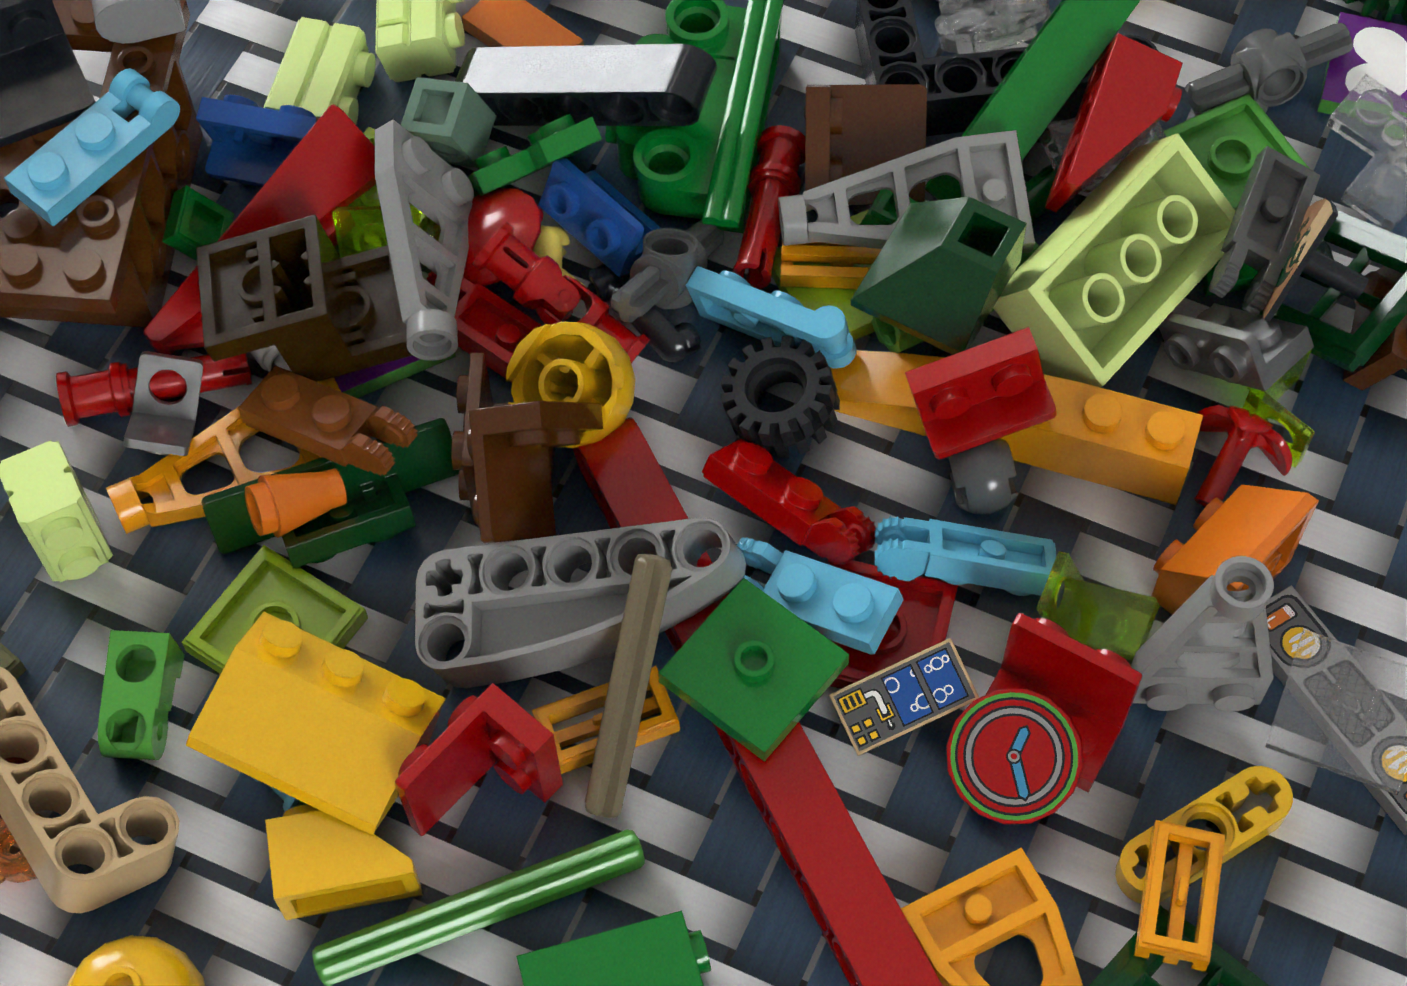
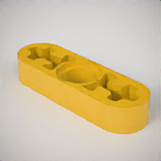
M1252 766L1242 770L1162 821L1183 826L1196 819H1205L1214 823L1221 833L1225 835L1223 864L1281 826L1292 807L1293 793L1288 781L1278 771L1265 766ZM1249 789L1256 796L1267 792L1273 800L1267 809L1268 812L1261 806L1254 807L1243 814L1237 824L1232 813L1240 809L1250 793ZM1153 826L1131 839L1125 845L1115 869L1116 881L1121 891L1129 899L1140 904L1142 903L1145 876L1139 879L1134 872L1139 863V856L1147 863ZM1168 840L1166 853L1171 845L1177 856L1178 842ZM1196 847L1193 849L1189 885L1203 876L1206 851ZM1176 857L1164 865L1159 903L1171 897Z

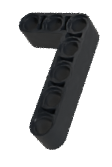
M857 0L855 35L866 84L924 85L927 89L926 136L964 132L1027 48L1020 47L924 58L911 0ZM1125 35L1130 39H1133L1154 50H1157L1155 45L1146 38L1135 35ZM1093 66L1051 122L1076 118Z

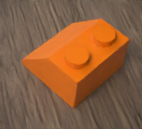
M1242 484L1225 502L1217 497L1214 498L1196 519L1193 528L1197 532L1185 544L1178 539L1174 540L1156 561L1153 570L1159 576L1151 599L1173 615L1211 575H1215L1218 567L1225 560L1236 556H1247L1260 561L1268 568L1274 580L1291 561L1319 500L1306 492ZM1233 582L1227 586L1228 591L1249 589V586L1242 582Z

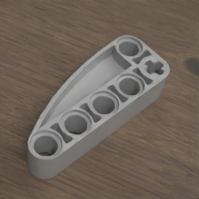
M692 518L441 550L425 559L417 573L415 646L417 655L423 664L439 677L458 688H471L491 685L492 683L516 681L573 667L616 652L634 561L638 554L659 555L669 559L671 562L672 573L659 633L691 618L730 593L745 576L746 562L744 554L724 526L712 518ZM711 548H722L719 558L713 564L706 567H697V561L701 554ZM592 563L591 570L581 581L570 583L571 575L575 569L583 564ZM528 571L522 585L507 591L508 585L515 575ZM465 640L460 654L453 660L445 661L450 647L458 641Z

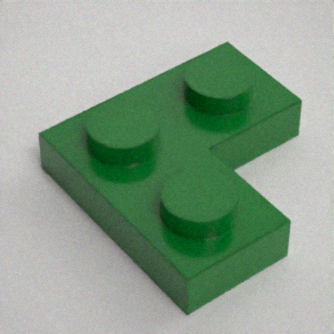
M568 114L538 128V131L528 135L527 138L531 146L527 149L511 155L507 146H503L475 159L478 171L468 176L473 187L474 197L477 195L483 196L497 188L505 187L553 165V162L556 160L569 158L600 141L602 137L593 117L575 124L571 114Z

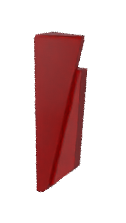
M335 104L329 106L217 242L316 215L335 247L358 224L353 211L347 208V206L376 185L375 146L342 109ZM198 265L144 329V336L156 353L172 355L175 350L204 347Z

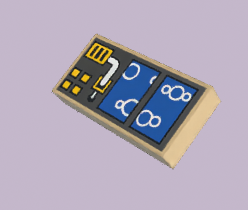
M951 638L829 694L857 756L971 704L972 701L979 698Z

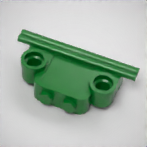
M672 0L665 13L668 35L649 34L636 42L635 45H693L710 54L717 64L716 74L699 120L695 124L689 126H606V143L617 144L619 169L625 176L638 180L640 200L651 211L665 215L702 219L703 224L714 225L722 231L744 233L752 197L748 188L750 171L754 166L758 165L760 155L757 151V141L761 132L765 130L781 51V22L784 0H748L747 8L727 6L723 0Z

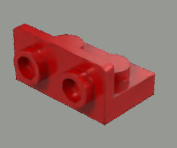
M1029 327L905 372L916 408L934 456L937 459L952 456L1051 420L1057 415L1055 403L1044 379L1038 348Z

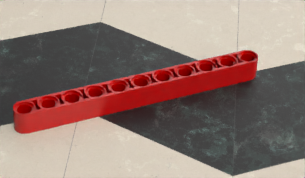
M632 417L626 418L619 428L601 441L573 448L580 471L610 529L689 519L644 435ZM707 551L701 554L697 561V567H706L713 564ZM729 593L691 618L664 631L675 653ZM800 722L796 724L765 762L712 723L849 985L943 986Z

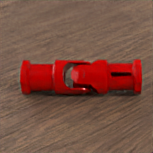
M505 222L484 245L472 265L479 271L486 268L514 291L513 299L523 307L532 310L536 309L538 316L545 324L553 325L568 320L580 299L583 300L586 314L577 322L590 324L616 338L629 355L632 364L651 339L645 334L636 336L609 314L610 306L576 279L567 275L562 276V271L557 262L548 255L542 258L513 235L514 227Z

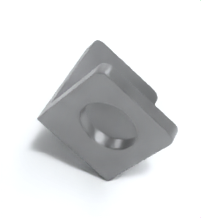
M150 351L141 353L133 411L124 435L123 446L158 455H188L196 423L204 366L201 360ZM161 370L176 371L185 379L187 391L177 401L166 402L160 400L151 391L150 379Z

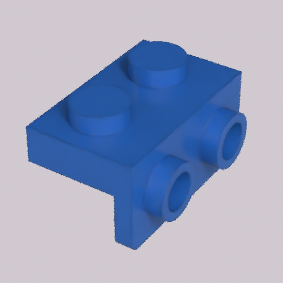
M225 95L223 100L202 97L196 120L212 139L205 171L211 178L263 187L318 120L312 112L292 105H282L278 111L261 108L254 101L238 95Z
M567 158L553 162L539 206L618 277L630 273L633 263L642 256L644 236L653 230L662 228L595 170L583 173Z

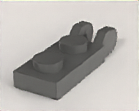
M1266 146L1256 156L1221 249L1225 254L1214 270L1208 291L1221 298L1226 296L1236 284L1240 274L1239 271L1244 263L1258 272L1248 287L1242 309L1255 316L1263 311L1269 299H1271L1273 289L1277 284L1281 270L1285 266L1305 213L1310 206L1320 174L1269 146Z

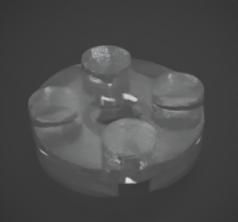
M942 0L939 3L941 15L935 20V28L939 46L944 51L958 53L956 42H972L974 53L987 52L1017 45L1034 38L1037 34L1036 24L1039 22L1044 24L1051 15L1049 0Z

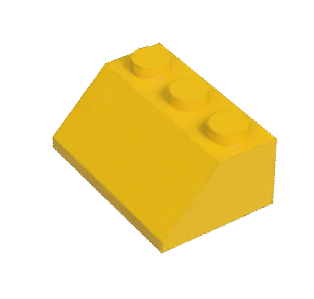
M263 612L234 647L188 736L186 746L373 836L399 796L395 781L399 777L398 772L401 764L415 748L422 744L429 745L446 698L423 688L412 680L402 678L379 667L352 651L342 649L312 635L291 622Z

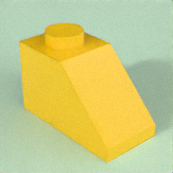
M310 805L296 806L285 811L283 817L265 820L273 897L285 920L422 895L421 883L412 859L375 834L372 836Z

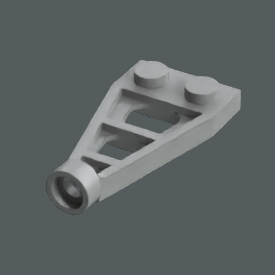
M393 119L375 129V180L402 321L406 324L407 349L413 356L419 359L429 361L441 360L454 354L458 348V329L454 316L469 249L468 216L472 207L474 191L469 178L462 170L453 168L433 152L422 138L412 135ZM409 203L441 227L439 242L413 223ZM420 263L437 275L435 287L422 277Z
M1016 130L955 137L804 191L802 195L778 197L783 245L822 242L882 249L910 204L909 194L911 190L919 183L942 175H949L959 181L961 197H971L1026 222L1027 226L1022 253L1032 252L1035 239ZM882 189L890 190L894 194L897 221L891 225H859L851 220L848 203L854 196ZM815 210L818 216L816 222L807 223L806 212Z
M1236 556L1225 560L1218 567L1215 575H1211L1136 651L1131 667L1140 672L1143 677L1133 703L1147 704L1149 708L1159 711L1176 710L1184 707L1186 704H1214L1215 708L1222 711H1241L1253 705L1261 704L1274 679L1266 606L1273 593L1274 581L1270 571L1263 563L1247 556ZM1233 582H1242L1248 585L1249 589L1228 591L1227 586ZM1184 652H1235V653H1184Z

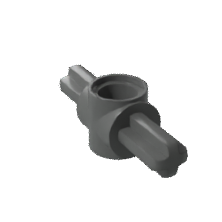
M1344 23L1329 25L1297 39L1289 32L1278 35L1272 29L1256 30L1248 34L1237 44L1231 55V66L1189 82L1185 86L1188 102L1194 112H1204L1249 93L1253 100H1259L1265 106L1281 105L1291 100L1302 89L1307 79V69L1349 53L1352 50L1353 42L1350 32Z
M700 220L686 231L662 228L647 233L643 238L642 256L631 267L630 280L614 293L611 298V308L619 312L620 320L632 323L636 318L647 313L654 305L661 309H678L689 305L693 300L685 285L697 266L707 269V257L723 244L724 231L714 225L703 224L702 220Z

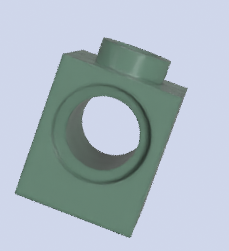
M416 77L401 126L412 135L422 138L431 150L448 164L478 168L474 160L484 155L496 115L469 83Z

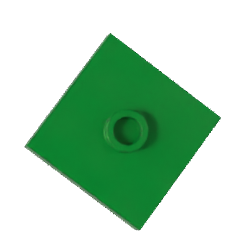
M743 578L658 672L659 683L765 762L849 664L850 654L747 579Z

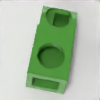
M110 630L98 721V744L102 757L159 760L162 757L168 733V711H171L175 682L176 678L181 677L185 655L170 633Z

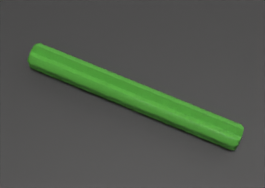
M627 829L318 945L312 950V959L316 972L324 985L331 986L637 870L645 864L642 846L635 832Z

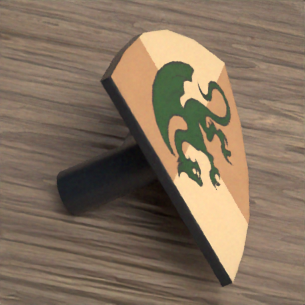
M1326 198L1321 199L1308 207L1285 266L1281 270L1277 284L1273 289L1271 299H1269L1262 311L1265 321L1270 323L1302 272L1354 300H1357L1365 290L1369 279L1335 261L1330 246L1322 241L1339 215L1336 206Z

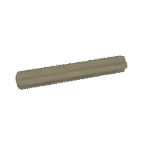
M638 554L634 561L585 798L586 811L596 816L618 817L623 806L672 573L670 560L659 555Z

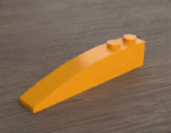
M856 350L855 358L849 365L837 369L830 367L840 399V410L834 411L927 436L905 372L945 357ZM1044 374V379L1056 406V417L1001 437V439L1006 440L1009 444L1014 461L1176 505L1190 467L1203 415L1086 383Z

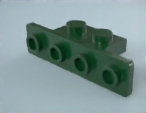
M438 418L415 426V429L418 430L416 432L418 435L408 448L397 447L394 443L389 444L376 439L377 442L388 447V450L393 453L392 456L395 458V464L385 476L383 474L379 476L371 471L367 472L351 464L345 467L323 457L271 474L322 472L336 468L342 477L346 490V505L333 508L282 536L293 569L309 563L327 561L338 553L370 542L386 541L399 532L416 527L405 493L459 474V470H453L452 436L446 420ZM258 479L205 496L202 499V507L220 553L226 554L275 537L273 533L259 536L253 527L247 510L245 487L258 483Z

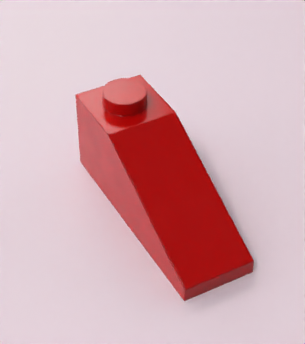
M1117 33L1094 63L1045 208L1057 212L1140 142L1159 120L1164 122L1170 120L1182 96V89L1176 87V83L1183 62Z

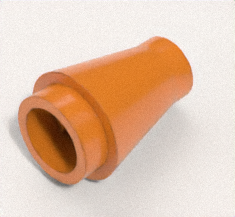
M336 468L322 472L260 475L258 483L245 487L247 510L253 527L259 536L273 533L275 537L279 538L331 509L344 506L347 503L344 482Z

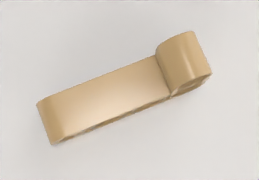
M0 667V815L49 899L58 908L66 912L81 914L102 907L163 877L171 866L179 832L180 821L176 810L168 802L160 798L143 796L98 814L16 678L8 670ZM11 757H19L29 762L22 764H13L5 761L4 759ZM42 810H53L62 816L51 819L43 818L35 813ZM147 836L154 839L157 843L141 845L131 838ZM74 864H85L92 867L95 871L88 874H78L67 867Z

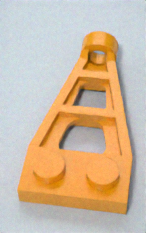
M334 377L318 381V383L341 392ZM237 407L193 437L187 456L169 454L141 474L108 486L106 490L123 529L128 534L149 524L151 527L206 517L201 503L205 496L256 480L260 475H271L321 458V456L297 447L300 453L299 459L288 468L263 473L249 470L245 467L240 457V449L248 438L259 431L243 423ZM221 455L225 457L234 476V480L230 485L197 495L185 491L181 483V478L185 471L211 456ZM148 496L153 499V503L141 504L140 502L141 499Z
M1022 847L901 908L943 986H990L977 972L974 964L975 957L1016 935L1025 936L1035 947L1043 974L1040 986H1083L1059 908Z

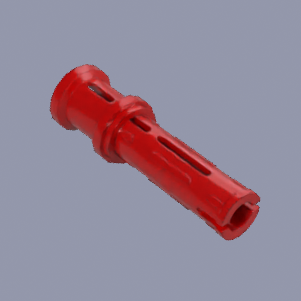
M771 126L761 132L757 141V151L760 155L758 165L754 166L750 171L748 188L752 195V201L738 257L732 272L743 278L745 269L749 268L746 281L757 289L768 286L772 278V267L781 234L778 197L799 195L801 188V179L798 176L800 165L805 162L806 136L799 130L789 126Z
M247 353L215 362L209 354L191 357L201 360L204 364L200 393L245 384L246 386L253 385L250 366L247 362ZM119 361L110 363L108 370L77 376H71L67 371L56 373L58 396L66 425L68 427L76 426L79 424L80 418L117 412L121 417L131 415L138 367L129 369L127 363L121 364ZM161 370L150 379L151 391L160 400L181 397L187 391L185 379L173 370Z

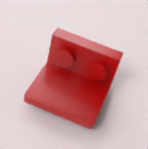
M1018 613L1010 628L1001 668L985 695L999 689L1026 688L1050 697L1068 712L1083 740L1084 768L1076 787L1089 793L1124 727L1143 676L1140 672L1132 669L1129 662L1119 654L1106 649L1094 650L1070 638L1065 629L1051 620L1044 618L1032 619L1022 613Z
M494 683L479 697L472 695L463 700L451 714L447 724L448 728L430 746L422 744L406 757L399 768V777L395 781V786L410 826L420 836L425 835L493 765L501 779L514 791L524 794L529 789L544 803L563 785L554 734Z

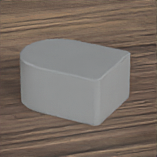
M91 0L96 30L103 38L111 42L122 44L135 43L185 30L180 0Z

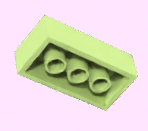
M1178 133L1136 147L1013 273L993 309L1012 333L1027 327L1030 328L1038 348L1042 370L1045 375L1103 387L1223 257L1225 253L1221 249L1236 211Z

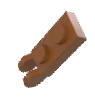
M276 365L238 407L242 421L246 423V426L346 467L348 464H351L379 476L382 474L385 476L395 464V458L392 456L393 453L388 450V447L377 442L376 439L372 440L370 437H375L389 444L394 443L397 447L408 448L418 435L416 434L418 430L415 429V425L411 423V420L399 412H394L393 409L383 405L378 408L373 404Z

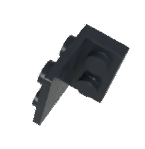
M0 0L1 148L71 122L95 103L52 0Z

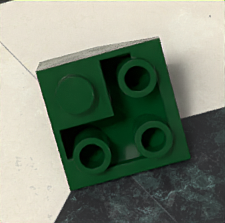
M971 197L910 203L851 298V306L953 355L965 351L972 345L1021 262L1027 223Z

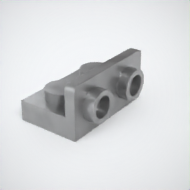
M1216 303L1201 312L1197 318L1171 312L1159 325L1165 342L1164 350L1174 366L1264 392L1314 347L1307 326L1272 318L1269 323L1264 320L1263 315L1257 314L1255 316L1247 311Z

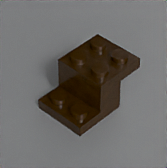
M311 215L196 248L204 348L214 362L275 345L293 373L318 382L413 356L407 349L406 324L402 321L388 245L340 258L316 215Z

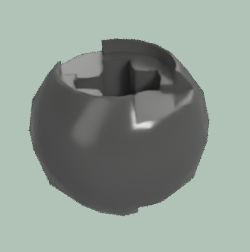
M998 438L948 457L952 469L950 477L954 496L960 509L973 514H992L1006 508L1017 497L1018 493L1013 481V477H1016L1012 453L1006 440Z

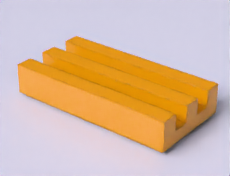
M782 241L780 287L858 289L870 267H853L854 264H873L882 249L822 242L784 246ZM793 262L829 263L830 266L793 265Z
M657 666L651 668L647 691L651 690L653 697L645 699L641 719L659 712L661 715L640 722L635 747L680 731V722L665 686L659 683ZM609 682L532 709L533 717L554 734L561 774L593 763L598 737L561 750V748L598 735L603 712L594 715L592 719L555 732L552 725L604 707Z
M1160 820L1155 821L1151 832L1134 956L1148 959L1151 953L1163 956L1164 963L1177 965L1179 960L1192 962L1191 969L1206 971L1211 958L1225 842L1224 834ZM1170 840L1178 842L1165 937L1156 935L1155 930L1167 842ZM1194 846L1206 848L1195 940L1192 943L1183 941L1182 935Z

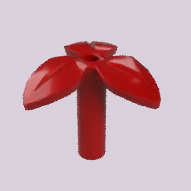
M1215 405L1197 412V414L1203 415L1199 431L1227 432L1228 435L1194 499L1201 506L1206 507L1216 497L1223 501L1247 454L1252 448L1259 447L1283 476L1289 473L1293 459L1291 451L1284 438L1272 429L1274 425L1255 413L1251 414L1249 410L1231 405L1229 408Z

